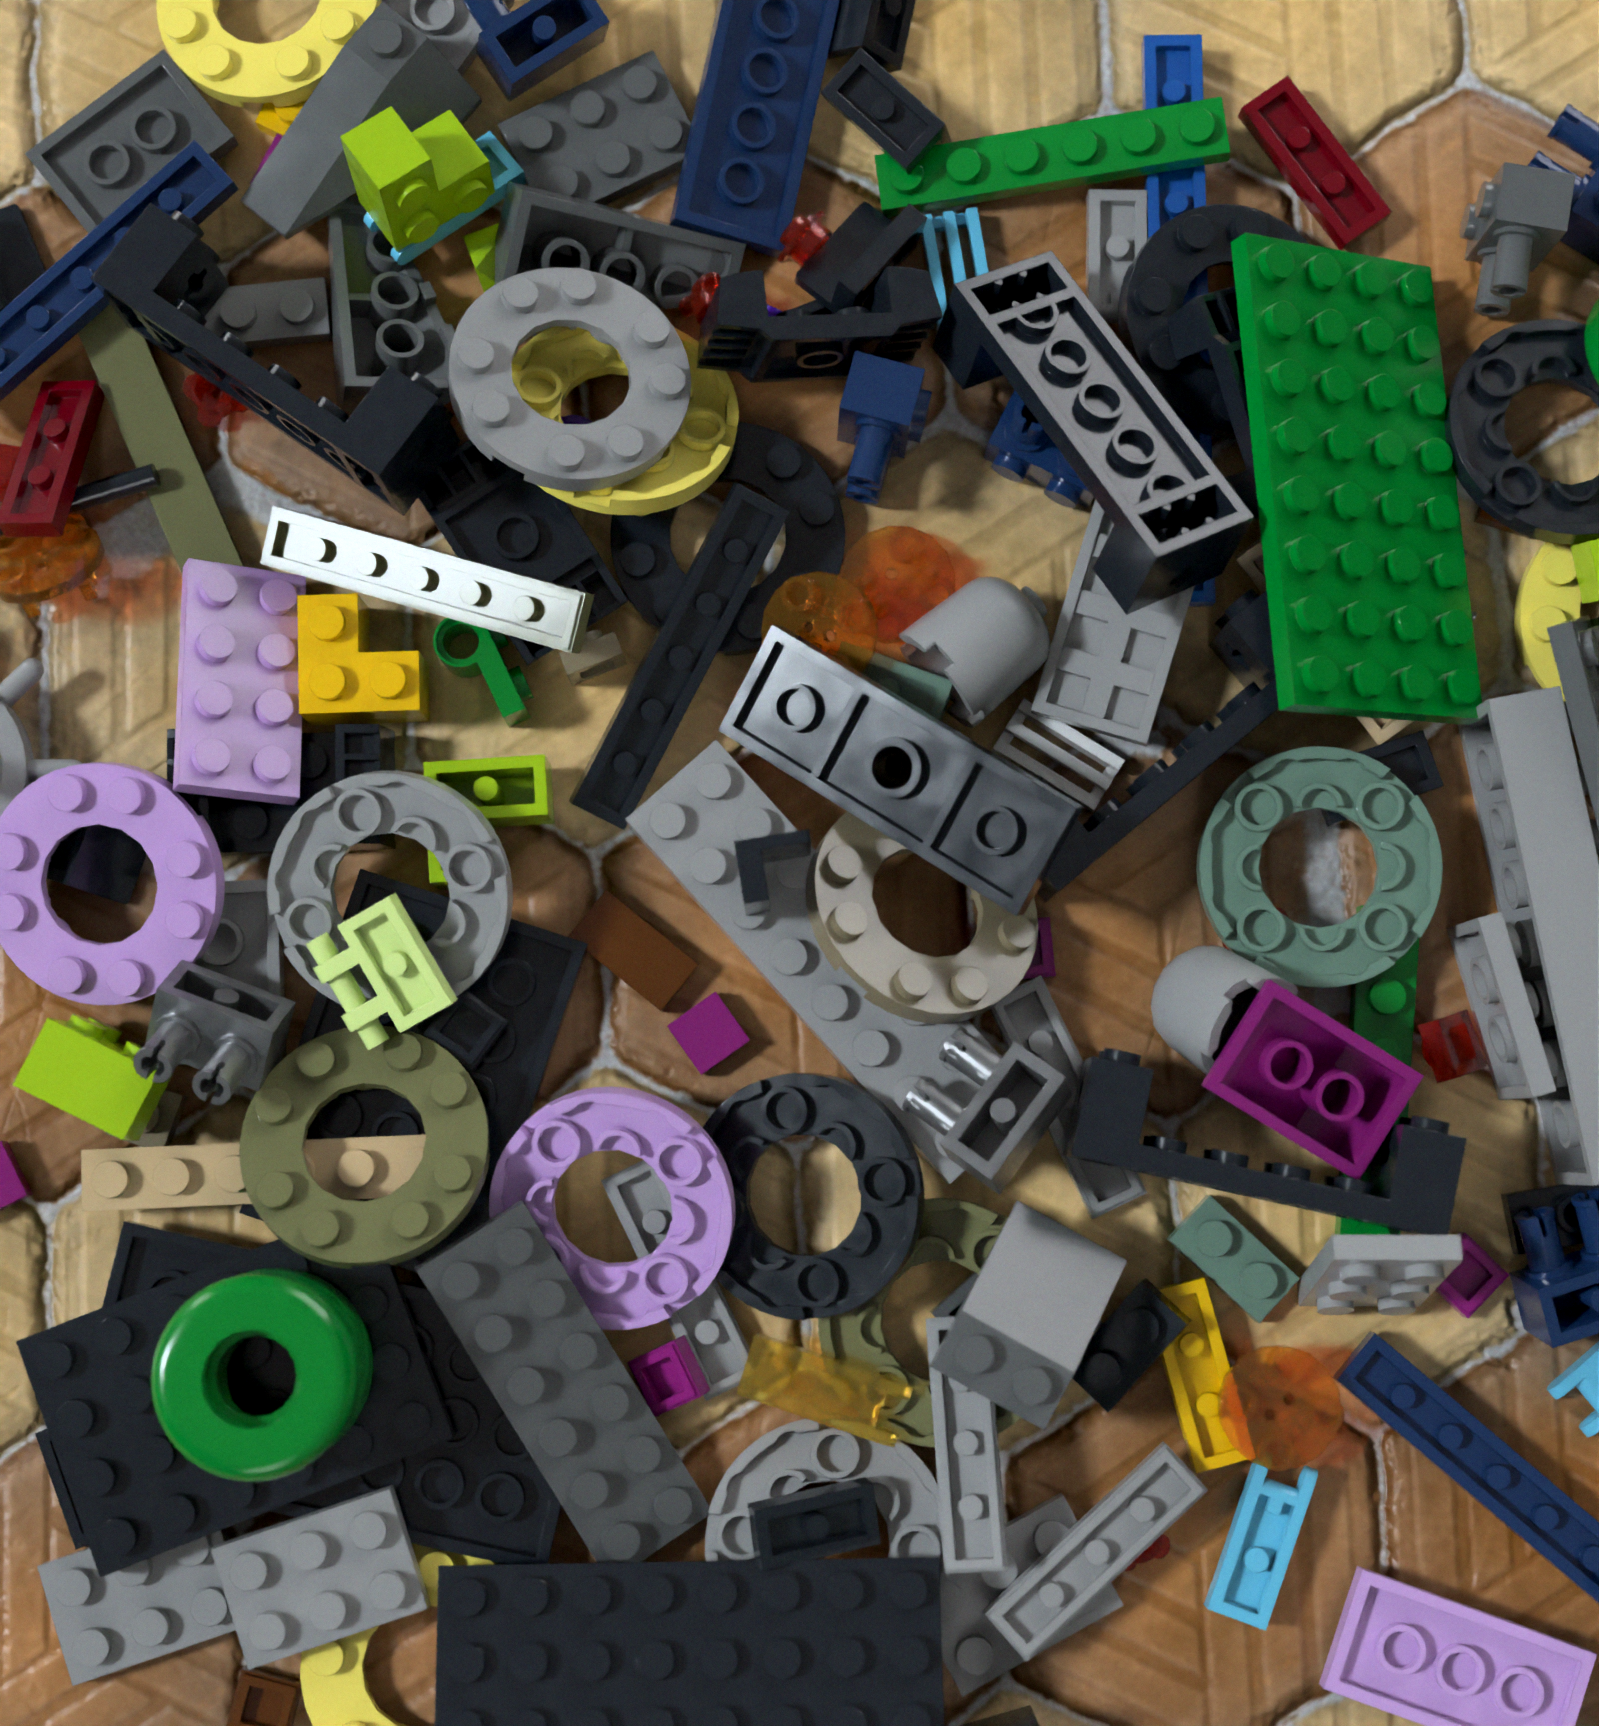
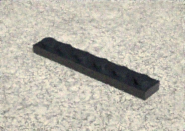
M733 483L569 799L571 804L625 830L627 826L625 819L637 807L790 511L739 483Z

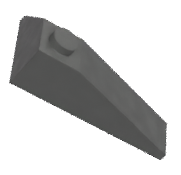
M382 2L343 46L240 200L243 205L288 240L346 205L347 199L357 193L341 143V135L390 106L393 107L411 132L448 110H451L461 125H463L482 103L481 97L426 35L385 2Z
M508 181L495 239V285L511 276L536 269L554 267L582 268L619 280L644 295L658 308L671 309L707 305L713 299L721 277L739 273L746 244L671 225L668 222L571 196Z
M350 196L347 199L346 205L327 216L337 406L350 417L389 365L409 377L412 371L426 377L442 392L439 400L443 405L451 402L448 391L447 372L450 348L455 330L452 324L446 325L436 305L437 295L430 282H424L414 261L411 260L404 265H399L390 254L393 248L391 243L381 230L372 232L363 221L367 211L359 202L358 196Z

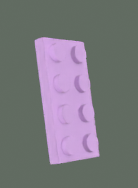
M192 558L187 559L183 566L173 773L174 792L294 805L300 798L302 716L299 714L297 595H306L305 576Z
M1357 1566L1319 1685L1325 1690L1424 1726H1575L1597 1654L1587 1648Z

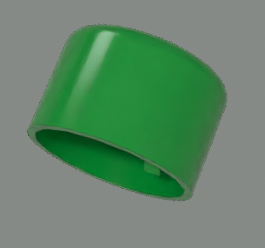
M263 1268L218 1281L199 1291L187 1300L168 1322L158 1342L152 1365L151 1389L155 1411L163 1430L173 1445L188 1460L203 1470L222 1478L244 1482H261L285 1477L314 1462L337 1443L355 1423L365 1405L371 1386L373 1373L372 1348L364 1322L355 1307L337 1288L327 1281L310 1273L290 1268ZM262 1336L276 1340L288 1350L295 1362L297 1379L293 1394L282 1408L269 1415L253 1416L242 1412L232 1401L229 1391L227 1367L230 1358L236 1348L248 1337Z

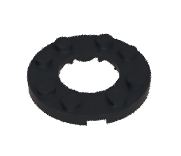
M1236 204L1200 206L1174 217L1147 239V242L1140 249L1133 263L1128 266L1123 278L1118 304V324L1122 344L1173 411L1184 419L1183 424L1194 431L1223 439H1236L1214 367L1206 363L1199 354L1176 361L1167 319L1183 306V300L1191 281L1203 270L1218 265L1233 267L1231 242L1242 234L1252 233L1309 244L1296 230L1273 215L1255 208Z
M1544 319L1516 324L1497 332L1485 340L1465 361L1455 375L1446 396L1445 437L1453 454L1452 467L1459 482L1478 506L1492 518L1520 534L1537 540L1558 544H1580L1599 539V475L1592 480L1573 485L1562 484L1559 481L1549 482L1541 478L1535 468L1519 461L1512 454V445L1508 444L1504 434L1505 412L1512 398L1528 387L1545 383L1569 386L1589 396L1599 407V386L1592 375L1586 358L1584 346L1585 324L1566 320Z
M738 422L734 449L730 460L723 472L712 484L733 482L760 490L770 501L790 511L784 523L786 546L779 564L762 583L750 588L717 653L724 654V656H738L758 652L772 624L782 625L795 634L804 629L819 614L834 591L840 574L845 548V524L841 504L832 482L815 458L792 439L777 431L751 423ZM681 505L645 516L612 515L610 544L618 580L632 607L655 631L658 630L686 576L679 569L671 551V526Z
M798 1072L782 1074L754 1082L734 1093L713 1112L704 1124L703 1129L712 1138L726 1162L733 1184L736 1207L732 1239L725 1259L715 1276L723 1287L747 1305L761 1312L791 1320H806L840 1315L855 1309L873 1299L895 1280L905 1267L919 1238L923 1222L925 1190L920 1162L913 1143L899 1120L885 1104L865 1089L845 1079L827 1074ZM792 1135L817 1136L836 1145L852 1162L858 1177V1188L861 1193V1210L854 1228L836 1248L819 1255L795 1254L774 1244L759 1227L750 1204V1181L758 1160L775 1142Z

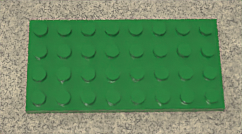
M1244 233L1231 242L1279 711L1462 725L1483 720L1484 718L1478 719L1476 706L1482 703L1456 478L1452 467L1453 454L1445 437L1446 393L1431 267Z

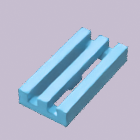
M977 207L966 208L965 213L955 214L954 210L943 212L942 216L932 218V214L925 215L927 221L921 234L927 271L930 274L942 316L947 306L935 232L945 231L954 284L966 280L958 229L966 228L974 276L989 272ZM942 318L936 322L937 330L939 329Z

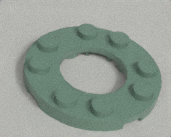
M1315 746L1288 750L1257 763L1241 774L1227 787L1211 809L1204 824L1197 851L1196 871L1201 902L1213 929L1230 951L1293 985L1303 988L1320 989L1351 985L1370 979L1393 966L1416 940L1421 938L1434 915L1442 885L1443 863L1439 837L1433 820L1419 796H1414L1408 787L1389 771L1390 768L1364 754L1336 747ZM1311 809L1339 813L1358 825L1372 845L1377 866L1373 891L1361 910L1341 924L1321 928L1298 924L1280 913L1263 891L1258 868L1262 845L1275 825L1293 813Z

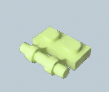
M396 893L337 926L349 946L348 949L339 953L328 932L306 943L318 966L313 968L321 984L329 983L346 1012L341 1018L350 1032L354 1030L358 1032L368 1050L389 1039L388 1034L378 1019L384 1013L388 1012L399 1033L458 1000ZM357 964L361 966L377 996L370 1000H367L349 970Z

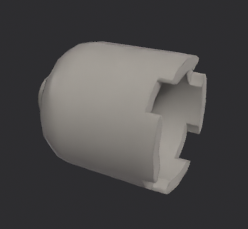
M978 577L965 584L900 633V639L906 642L900 647V650L908 664L950 680L954 686L950 700L954 704L946 709V711L962 725L974 728L1030 679L1048 658L1051 645L1048 627L1043 619L1047 615V609L1040 597L1027 586L1019 590L1012 583L998 577Z
M1216 945L1197 946L1177 955L1159 975L1154 984L1151 998L1153 1025L1169 1047L1207 1075L1267 978L1294 995L1298 993V989L1285 979L1223 947Z

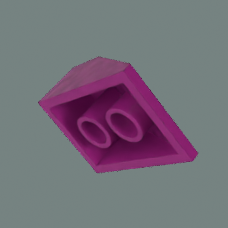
M1267 978L1201 1085L1346 1175L1359 1180L1424 1075Z

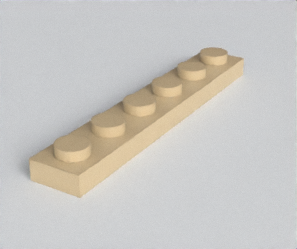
M426 1134L306 1140L304 1151L308 1171L320 1188L340 1199H373L387 1196L410 1180L423 1158ZM240 1143L81 1150L82 1212L252 1204L244 1186L240 1168Z

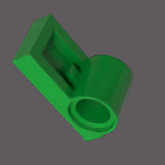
M445 618L437 626L433 636L435 652L445 667L454 675L463 678H471L483 674L495 702L509 727L531 718L524 704L525 701L534 698L519 665L508 670L499 649L509 645L505 635L451 618ZM468 633L478 637V648L472 656L466 659H455L449 655L450 644L457 636Z

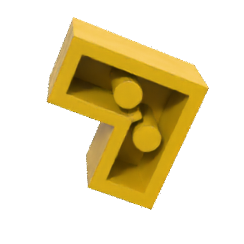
M358 593L297 595L299 714L312 726L430 722L429 664L419 651L370 652L369 608Z

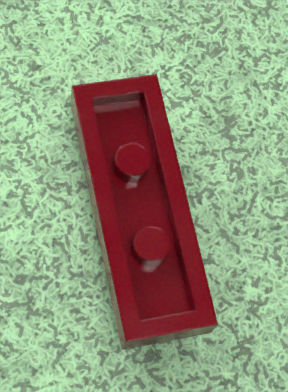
M1288 75L1241 108L1238 114L1240 121L1339 250H1345L1388 219L1392 213L1391 209Z
M96 380L42 381L0 509V529L6 538L62 537L105 398V394Z

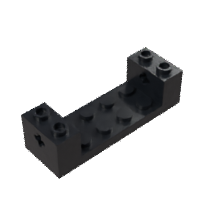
M149 203L91 276V280L124 323L404 516L461 442L450 421L453 418V414L439 400L442 392L438 387L418 372L412 371L409 377L389 365L350 417L336 404L323 396H320L316 402L312 401L299 392L302 385L285 369L275 363H272L268 369H265L251 359L254 352L238 337L228 331H224L219 337L204 327L207 323L204 317L230 285L217 266L221 259L212 248L200 240L204 232L189 217L177 210L169 216Z
M1052 250L955 283L932 345L933 350L962 390L1004 375L1107 514L1114 526L1096 560L1093 570L1125 614L1137 611L1222 575L1254 518L1253 514Z
M1251 588L1224 611L1225 614L1214 623L1220 632L1208 646L1244 687L1240 693L1232 698L1216 714L1222 723L1215 728L1207 719L1171 751V754L1177 759L1172 765L1168 766L1160 758L1144 771L1126 789L1132 798L1124 805L1116 797H1113L1090 816L1083 825L1078 819L1076 820L1037 890V893L1045 903L1279 709L1267 590L1259 596ZM1040 777V778L1038 779V780H1040L1041 782H1043V783H1045L1046 785H1048V784L1046 783V781H1045L1042 777Z
M1104 1048V1051H1099L1098 1057L1091 1056L1082 1062L1063 1156L1417 1235H1448L1467 1138L1449 1135L1450 1123L1421 1116H1412V1118L1400 1117L1398 1125L1392 1126L1374 1155L1369 1182L1341 1176H1325L1324 1184L1322 1185L1309 1182L1311 1170L1277 1162H1274V1164L1265 1162L1263 1171L1247 1168L1249 1156L1213 1148L1212 1150L1204 1149L1203 1158L1186 1155L1187 1142L1156 1135L1144 1136L1143 1145L1139 1144L1154 1070L1139 1066L1141 1055L1111 1048Z

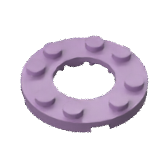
M92 762L68 766L46 774L28 785L11 801L0 816V944L15 965L39 986L55 995L83 1004L118 1005L130 1003L156 994V989L181 960L194 964L197 959L202 958L216 934L224 905L225 880L221 854L212 830L203 815L198 816L188 802L177 792L173 791V784L166 779L143 768L124 763ZM97 824L120 829L142 845L153 863L158 887L153 911L142 928L123 941L105 944L83 939L72 932L69 925L57 916L50 905L51 898L48 896L46 885L49 862H51V856L60 842L81 827Z
M594 1087L579 1090L559 1097L536 1111L517 1130L503 1150L492 1177L489 1194L490 1219L519 1200L524 1202L601 1329L629 1330L659 1323L670 1318L672 1313L690 1303L697 1296H700L711 1284L725 1259L735 1225L736 1207L731 1176L723 1156L709 1134L690 1115L674 1104L653 1094L623 1087ZM620 1150L642 1158L655 1170L656 1175L665 1183L671 1195L672 1221L666 1238L652 1253L635 1261L607 1263L585 1255L566 1238L557 1220L555 1193L561 1175L575 1160L594 1151Z

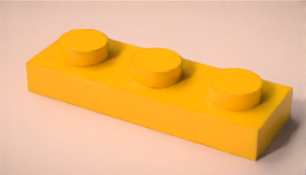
M1200 1276L1158 1288L1192 1320L1161 1355L1192 1470L1197 1474L1255 1458L1205 1278Z

